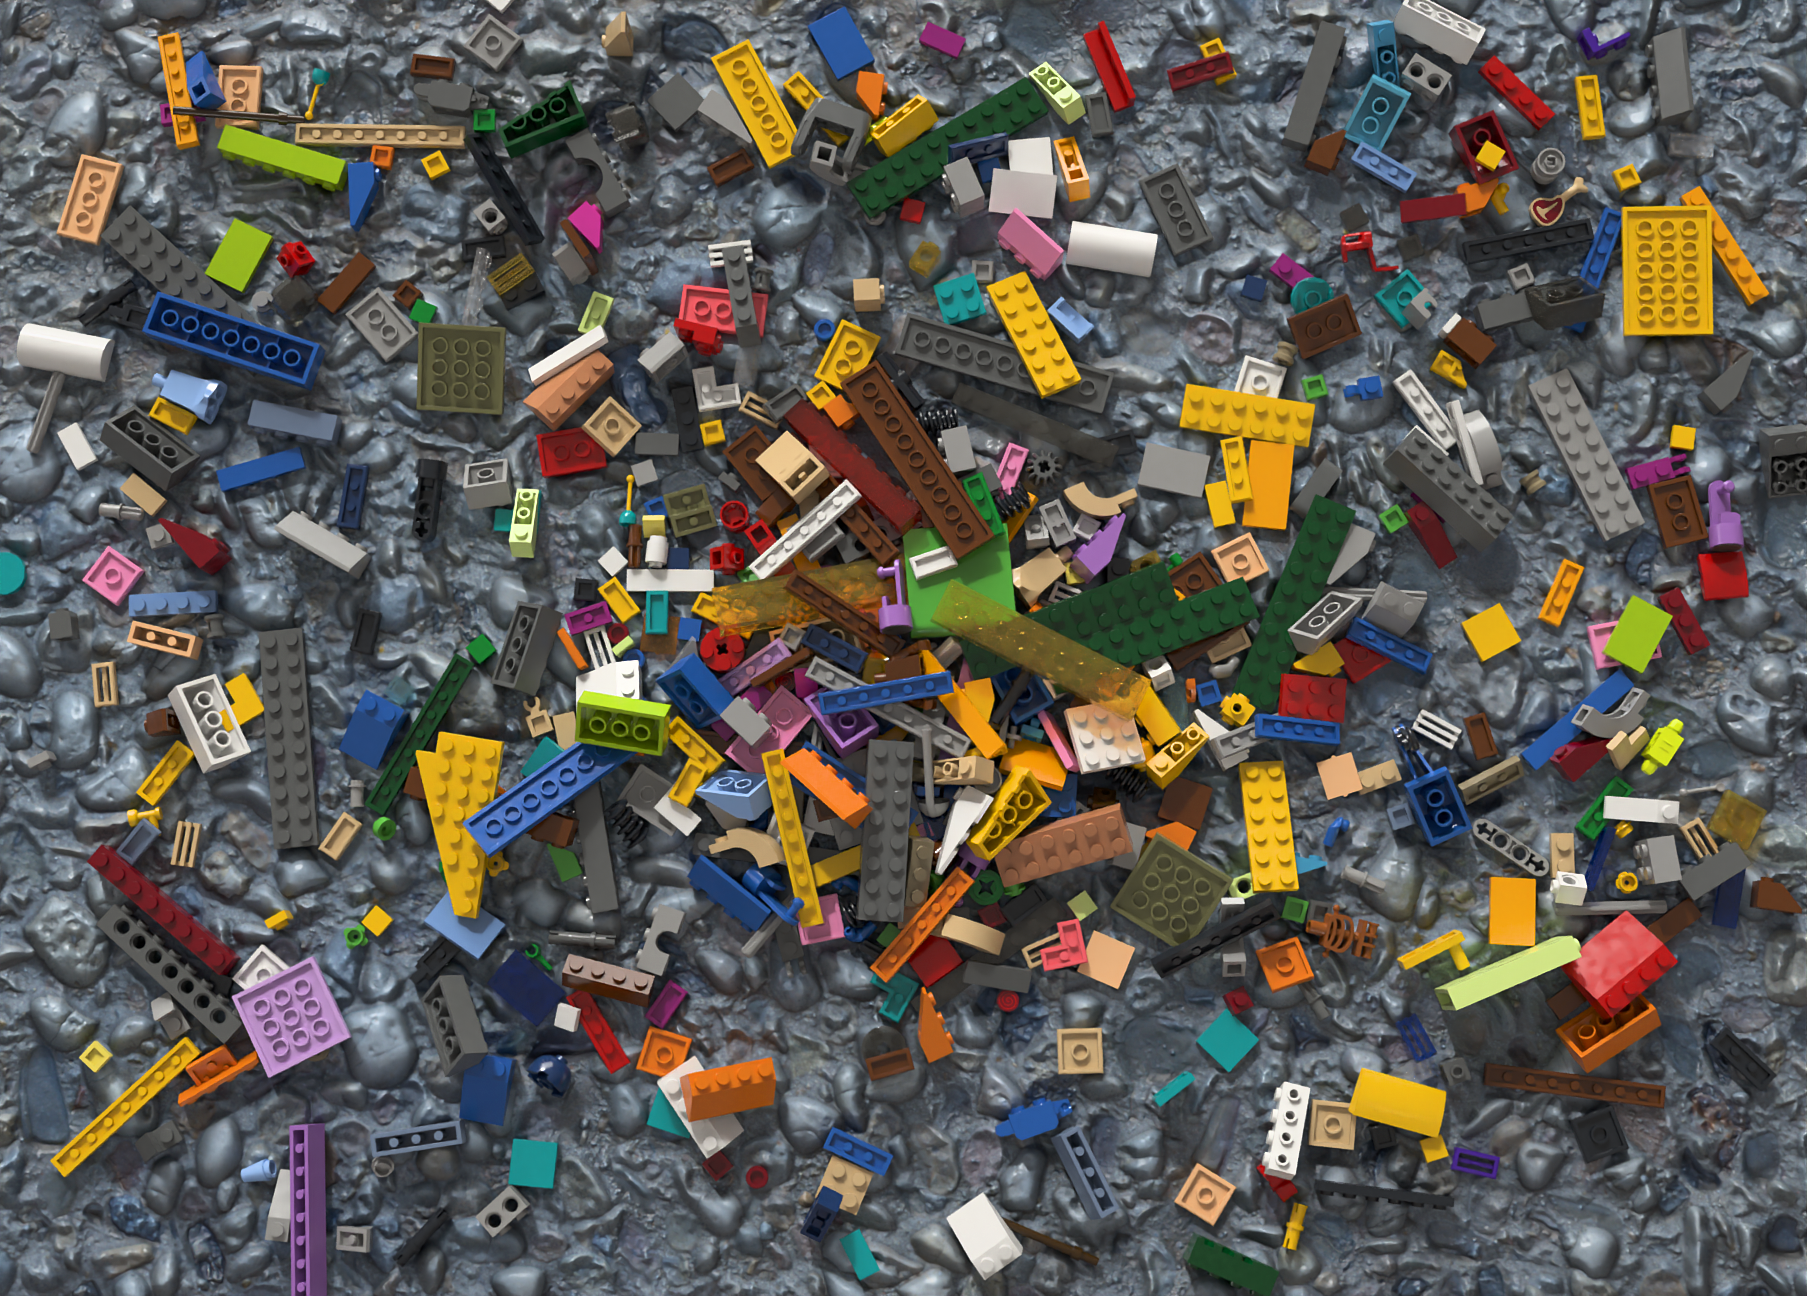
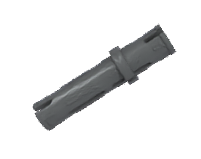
M550 930L548 938L550 945L590 947L593 950L596 948L615 950V945H617V935L597 934V932L589 934Z

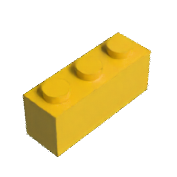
M918 94L873 129L869 135L880 153L889 158L906 145L916 141L920 134L931 129L939 119L929 101Z
M1146 677L1141 678L1122 691L1124 694L1123 698H1128L1130 707L1137 714L1134 716L1140 727L1145 726L1149 732L1146 736L1153 746L1157 744L1158 747H1162L1182 733V730Z

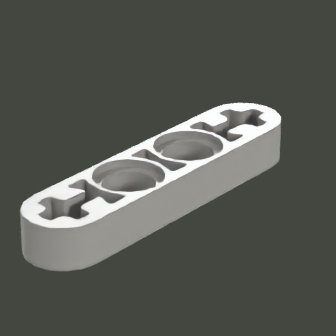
M1478 819L1472 823L1473 829H1471V833L1476 839L1530 875L1539 877L1548 872L1549 863L1544 857L1490 821ZM1485 824L1486 826L1484 827V829L1489 833L1495 830V833L1491 835L1489 841L1487 840V838L1489 837L1488 834L1478 833L1479 829L1477 828V825ZM1498 835H1502L1506 839V845L1503 848L1495 845V837ZM1516 848L1524 850L1525 857L1522 860L1514 858L1513 852ZM1530 854L1533 856L1530 859L1534 863L1541 862L1542 871L1538 870L1535 872V866L1531 863H1527V866L1524 865L1529 860Z

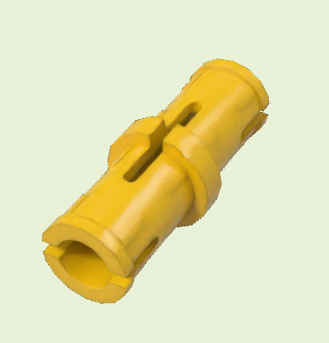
M1294 1202L1290 1220L1286 1222L1288 1228L1282 1247L1296 1251L1300 1233L1304 1230L1302 1225L1308 1206Z

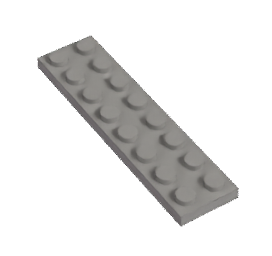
M1566 368L1528 385L1526 388L1603 542L1643 525L1645 521L1568 369Z

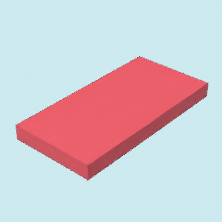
M683 284L679 319L718 328L719 333L737 335L728 289ZM752 292L760 337L763 338L769 295Z

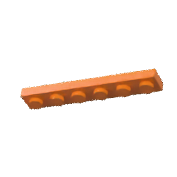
M957 866L870 968L888 983L975 881Z

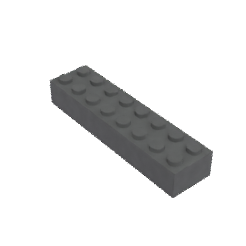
M873 739L867 741L864 795L870 800L868 805L873 810L862 821L856 920L903 922L914 742Z

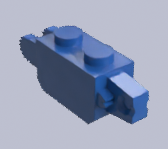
M1045 1097L1033 1101V1106L1024 1108V1105L1011 1109L1012 1113L1008 1115L1009 1119L995 1126V1133L1001 1137L1015 1133L1016 1138L1025 1140L1055 1129L1059 1123L1058 1119L1073 1112L1068 1099L1051 1102V1100L1046 1101Z

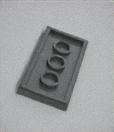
M1178 163L1138 181L1174 258L1213 241L1214 238Z

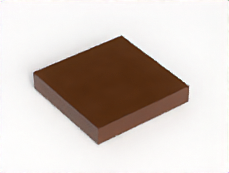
M1176 777L1166 787L1157 817L1172 822H1179L1187 827L1200 830L1213 788Z

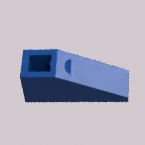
M200 51L186 62L187 89L194 105L199 108L217 109L227 101L205 53Z

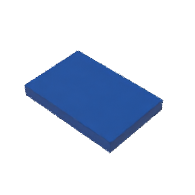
M845 6L808 25V30L837 81L875 63L873 55Z

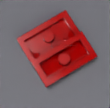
M1742 551L1698 554L1696 560L1701 575L1699 583L1704 601L1745 598L1749 596L1747 572Z
M929 935L908 959V962L927 988L964 963L947 939Z

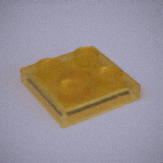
M1727 789L1724 791L1706 829L1731 843L1736 842L1741 849L1748 850L1767 810Z

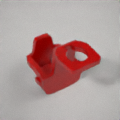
M1371 231L1346 234L1341 237L1342 263L1348 262L1347 252L1366 250L1372 272L1399 269V265L1377 268L1372 250ZM1359 236L1358 242L1346 243L1345 238Z

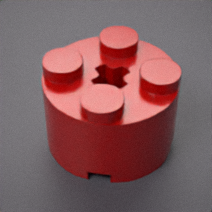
M717 627L708 632L703 638L700 653L703 661L712 671L719 674H727L744 661L746 648L742 638L734 630ZM726 647L728 653L720 655L719 649Z

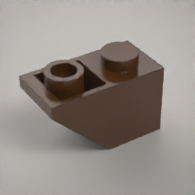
M1340 130L1315 140L1304 167L1328 176L1330 170L1335 171L1339 162V158L1336 157L1338 151L1343 152L1347 143V139L1344 138L1347 131Z

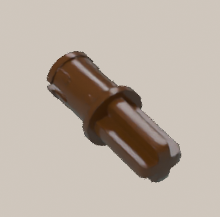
M630 524L628 525L629 538L626 547L629 548L628 566L630 568H639L641 548L644 547L642 544V525Z

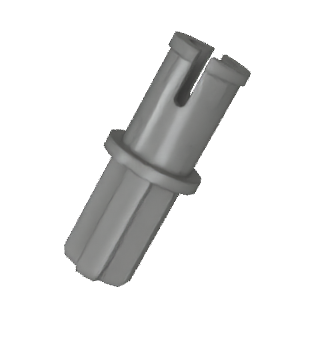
M102 503L99 506V515L102 517H114L120 521L124 519L143 520L144 511L141 508L125 506L123 503L119 505Z
M1345 865L1340 877L1357 884L1359 888L1364 887L1378 894H1382L1386 886L1385 882L1367 875L1368 872L1365 871L1363 873L1348 865Z

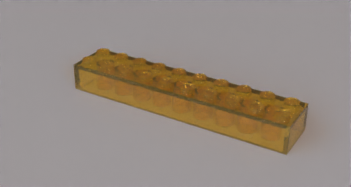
M901 553L885 568L894 567V561L897 559L901 560L906 602H908L904 553ZM876 558L801 572L859 611L883 607L882 596H887L890 599L891 605L898 604L895 576L880 579L877 575V569L883 566ZM791 574L712 588V599L720 637L783 626L787 622L794 624L826 617L783 589Z
M953 579L948 583L930 619V622L1127 722L1132 721L1152 681Z

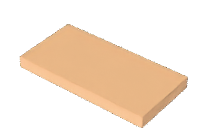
M81 154L56 234L93 245H100L102 239L100 235L104 232L123 173L124 166L122 164Z

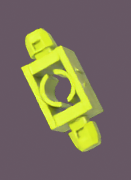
M1674 719L1667 727L1657 729L1641 753L1647 759L1644 760L1641 766V770L1644 773L1651 775L1658 767L1668 765L1684 738L1678 735L1684 726L1681 721Z

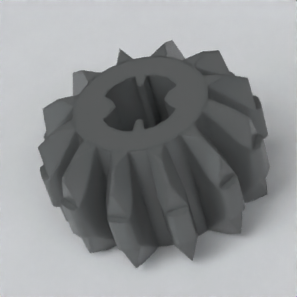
M1041 450L1040 457L1033 453L1032 457L1034 460H1027V464L1030 467L1025 468V472L1032 473L1028 476L1029 481L1036 478L1035 486H1038L1040 481L1043 482V487H1047V481L1054 485L1056 482L1054 477H1061L1058 471L1062 470V465L1057 464L1060 458L1055 457L1051 459L1053 455L1051 451L1048 453V456H1045L1044 450ZM1046 465L1048 472L1046 470L1045 473L1040 472L1039 466Z

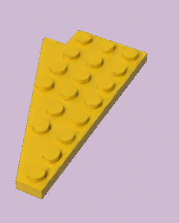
M439 732L436 753L416 750V758L454 915L476 919L479 918L488 856L463 827L462 823L497 798L505 742Z

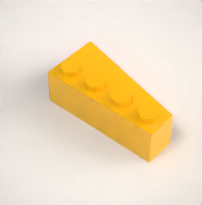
M1015 765L993 797V801L982 818L971 829L970 835L965 841L976 857L990 861L1052 803L1032 771L1028 768Z

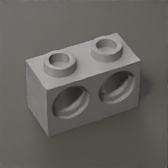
M1415 53L1403 71L1399 82H1401L1404 88L1414 90L1420 94V97L1425 101L1435 103L1452 75ZM1415 71L1420 77H1413L1410 72ZM1428 83H1435L1438 88H1431Z
M510 1185L476 1216V1219L492 1237L498 1234L502 1237L512 1228L509 1224L515 1218L519 1221L528 1213L526 1208L531 1204L514 1185ZM509 1199H515L518 1202L516 1211L509 1209ZM493 1214L500 1216L501 1224L499 1226L492 1224L491 1217Z

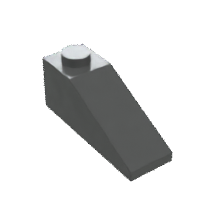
M1752 350L1742 356L1697 395L1714 415L1720 411L1724 414L1734 405L1732 401L1738 396L1754 355Z

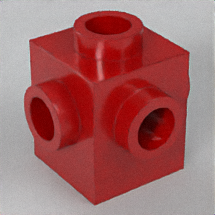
M302 241L286 243L281 247V252L276 258L290 278L307 274L315 263V259Z
M724 543L722 546L710 548V570L721 571L722 575L727 576L735 575L736 571L744 570V548L735 547L733 543Z

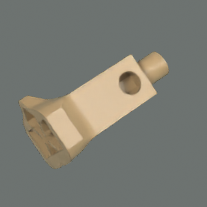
M1064 546L1055 554L1050 548H1047L1021 567L1011 569L1014 594L1028 610L1033 607L1042 593L1065 574L1067 569L1063 564L1074 555L1068 546Z

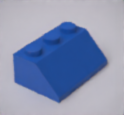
M695 653L679 660L655 681L697 729L722 719L720 714L734 701L731 694L720 684L715 675L708 670Z

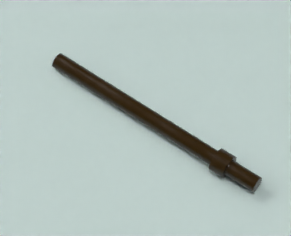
M173 106V115L275 122L278 125L286 126L287 124L305 123V116L288 115L285 112L270 114Z
M1002 1217L1011 1231L1068 1254L1071 1259L1076 1261L1082 1260L1097 1266L1099 1258L1084 1252L1083 1248L1076 1245L1072 1247Z

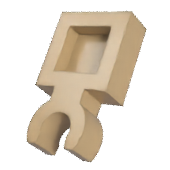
M537 696L534 697L536 701L534 707H529L527 701L523 702L524 708L531 713L530 716L525 718L533 738L554 731L548 711L546 709L540 711L541 700Z

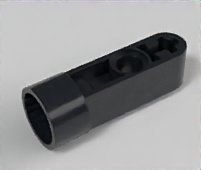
M418 459L416 469L418 485L412 534L417 540L424 543L432 542L437 534L443 482H446L448 470L447 462L433 459ZM426 487L434 488L433 491H425ZM427 505H430V506H431V512H430V514L427 515V516H424V515H423V509H424V507L427 506ZM427 529L428 533L422 535L421 530Z

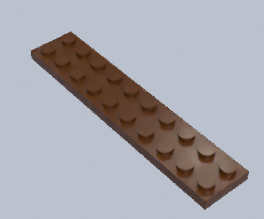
M875 360L840 382V386L957 561L994 539L995 535L878 361Z

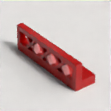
M1098 22L1097 29L1083 34V39L1114 113L1134 106L1136 96L1105 22Z

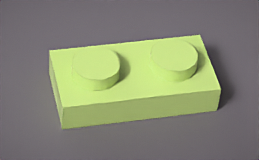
M594 291L578 328L579 333L586 334L599 325L604 328L614 304V298Z

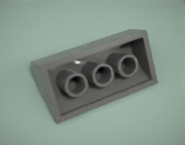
M1685 27L1654 36L1645 46V56L1649 59L1647 76L1651 78L1649 95L1653 99L1654 105L1651 113L1652 118L1655 119L1656 126L1681 125L1694 110Z
M135 405L104 423L100 441L165 491L179 484L200 459L198 453Z
M518 601L491 683L535 696L540 687V680L547 666V659L554 645V638L561 624L563 613L543 605Z
M439 976L422 997L421 1001L445 1077H450L479 1064L488 1053V1045L484 1040L481 1024L478 1022L475 1005L472 1003L469 987L465 982L464 976Z

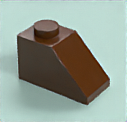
M162 708L146 714L147 719L144 721V728L148 736L163 737L181 734L180 722L175 711Z
M1761 877L1760 880L1752 881L1750 908L1802 914V908L1782 883H1775V879L1769 877Z

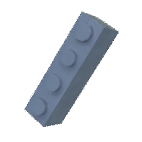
M253 400L248 425L254 429L253 432L266 435L267 432L275 433L274 436L287 439L288 436L296 437L295 440L308 443L309 440L317 441V445L329 447L330 444L337 445L342 420L336 415Z
M463 1119L375 1133L370 1135L372 1156L379 1157L462 1144L467 1142L465 1120Z
M1080 1127L1067 1128L1051 1137L1090 1220L1102 1219L1118 1210L1119 1206Z

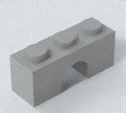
M659 904L658 908L654 907L650 918L653 920L652 926L646 929L643 936V941H646L643 950L639 949L635 958V962H638L637 968L660 976L665 975L671 955L661 951L658 945L659 937L667 931L679 934L687 913Z

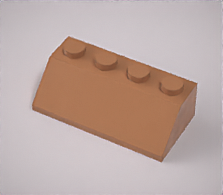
M596 349L540 384L523 401V404L550 429L555 431L614 374V364Z

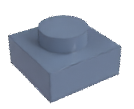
M1408 802L1385 810L1392 831L1415 824Z

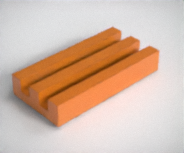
M564 627L558 630L559 638L578 669L582 671L587 669L589 666Z

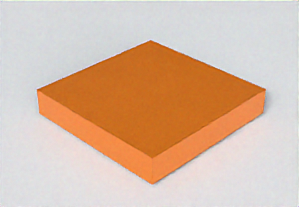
M1297 936L1255 951L1272 994L1314 979V974Z
M649 1026L636 1069L664 1077L686 1062L693 1039Z

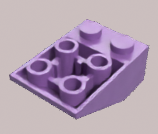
M1124 513L1119 518L1116 515L1111 518L1102 529L1103 532L1098 530L1087 542L1088 546L1083 544L1071 557L1073 559V562L1070 564L1071 568L1080 578L1085 580L1087 585L1111 561L1126 517Z

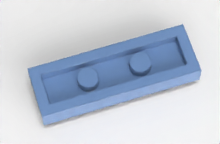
M1364 142L1360 143L1350 160L1351 163L1403 193H1406L1417 175L1416 172Z

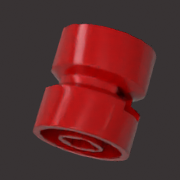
M733 500L722 506L720 518L726 530L735 534L744 532L750 525V516L745 505Z

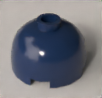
M542 1055L536 1058L526 1070L529 1072L528 1077L538 1087L552 1090L551 1095L558 1098L563 1097L571 1084L572 1074L567 1066L568 1061L560 1055L556 1057Z

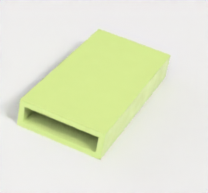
M1572 936L1554 937L1439 986L1434 991L1443 1010L1457 1011L1582 957L1580 954L1581 946L1576 938L1573 939Z

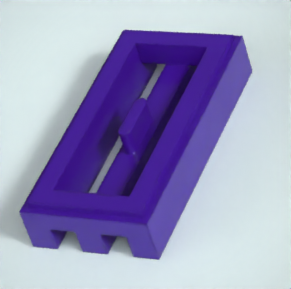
M1454 1146V1155H1452L1450 1169L1496 1180L1500 1157ZM1459 1153L1494 1160V1164L1459 1157ZM1459 1161L1492 1169V1174L1457 1166V1163Z

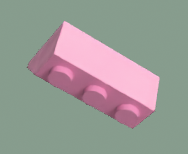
M1015 208L998 232V243L1005 250L1009 249L1015 254L1014 258L1023 265L1025 263L1030 268L1033 276L1038 279L1042 278L1045 281L1062 263L1064 250L1020 210Z

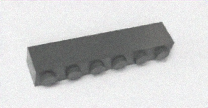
M1321 21L1281 145L1302 152H1306L1308 146L1312 147L1316 137L1313 129L1314 126L1319 127L1322 114H1319L1321 107L1325 108L1329 96L1325 92L1327 87H1332L1335 76L1331 74L1333 68H1338L1341 59L1338 52L1339 49H1344L1347 37L1344 36L1346 28Z
M599 780L571 800H574L575 809H572V816L580 820L578 825L579 831H576L577 844H581L582 853H579L580 864L585 866L586 874L582 877L584 887H588L589 896L586 897L588 910L591 909L594 914L621 909L606 813L603 814L605 806L601 781Z

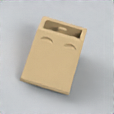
M788 431L781 435L755 460L798 505L830 476L825 466Z

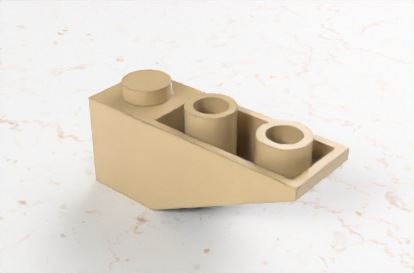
M979 756L932 761L934 784L982 785L993 783L994 761Z

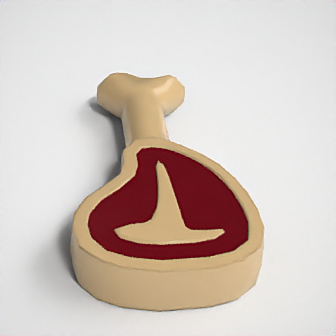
M1575 178L1573 186L1561 195L1551 199H1535L1528 209L1531 219L1539 227L1554 225L1563 214L1565 202L1577 193L1588 192V188L1583 184V178Z

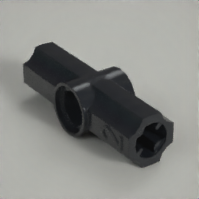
M887 351L878 355L872 362L878 361L911 412L914 413L925 404V401L913 387V383L907 373L897 366Z

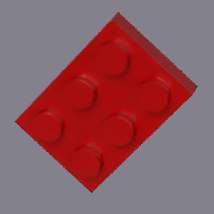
M581 427L536 435L543 478L608 468L605 449Z
M1281 674L1278 716L1344 723L1347 679Z

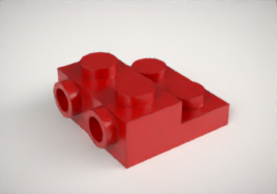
M675 318L673 327L681 341L686 343L693 342L696 350L699 351L698 353L710 357L711 354H721L724 342L721 341L722 336H720L718 328Z

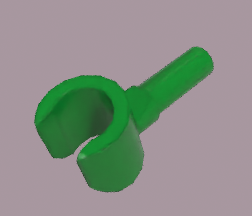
M1174 553L1168 558L1172 565L1167 568V571L1169 572L1183 563V559L1178 553Z
M532 944L536 948V953L533 955L528 950H525L527 956L537 959L548 971L553 968L541 955V948Z

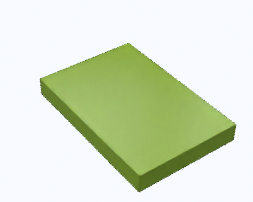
M234 218L205 274L244 294L274 239L273 236Z
M1632 595L1602 654L1642 674L1673 616Z

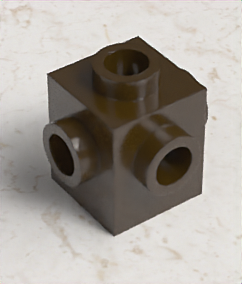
M1094 787L1093 795H1088L1087 808L1093 811L1118 804L1119 800L1116 799V790Z

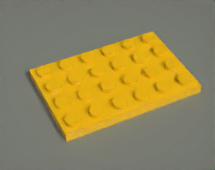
M1711 205L1622 207L1623 336L1712 335Z

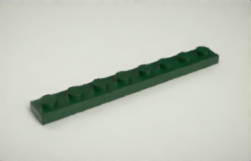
M455 653L364 805L383 816L386 815L406 782L410 767L415 766L417 763L416 750H425L476 664Z

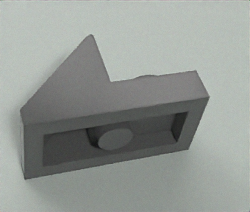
M174 1119L156 1130L144 1134L134 1144L144 1162H148L184 1140L185 1137Z

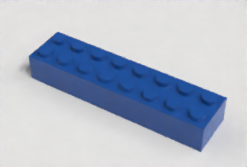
M158 291L142 330L151 339L310 391L326 352L320 344Z

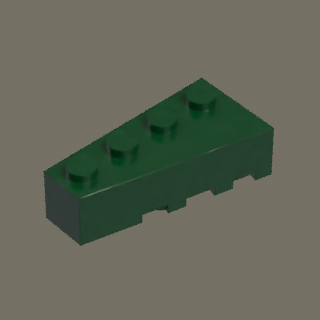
M569 80L564 83V87L557 92L554 90L548 95L547 99L539 104H534L531 106V110L524 115H518L498 129L512 159L589 127V124Z
M1193 1232L1183 1255L1187 1262L1186 1265L1196 1270L1202 1268L1208 1271V1275L1219 1280L1223 1277L1229 1280L1228 1284L1241 1289L1244 1286L1250 1289L1249 1293L1254 1296H1270L1279 1275L1277 1269Z

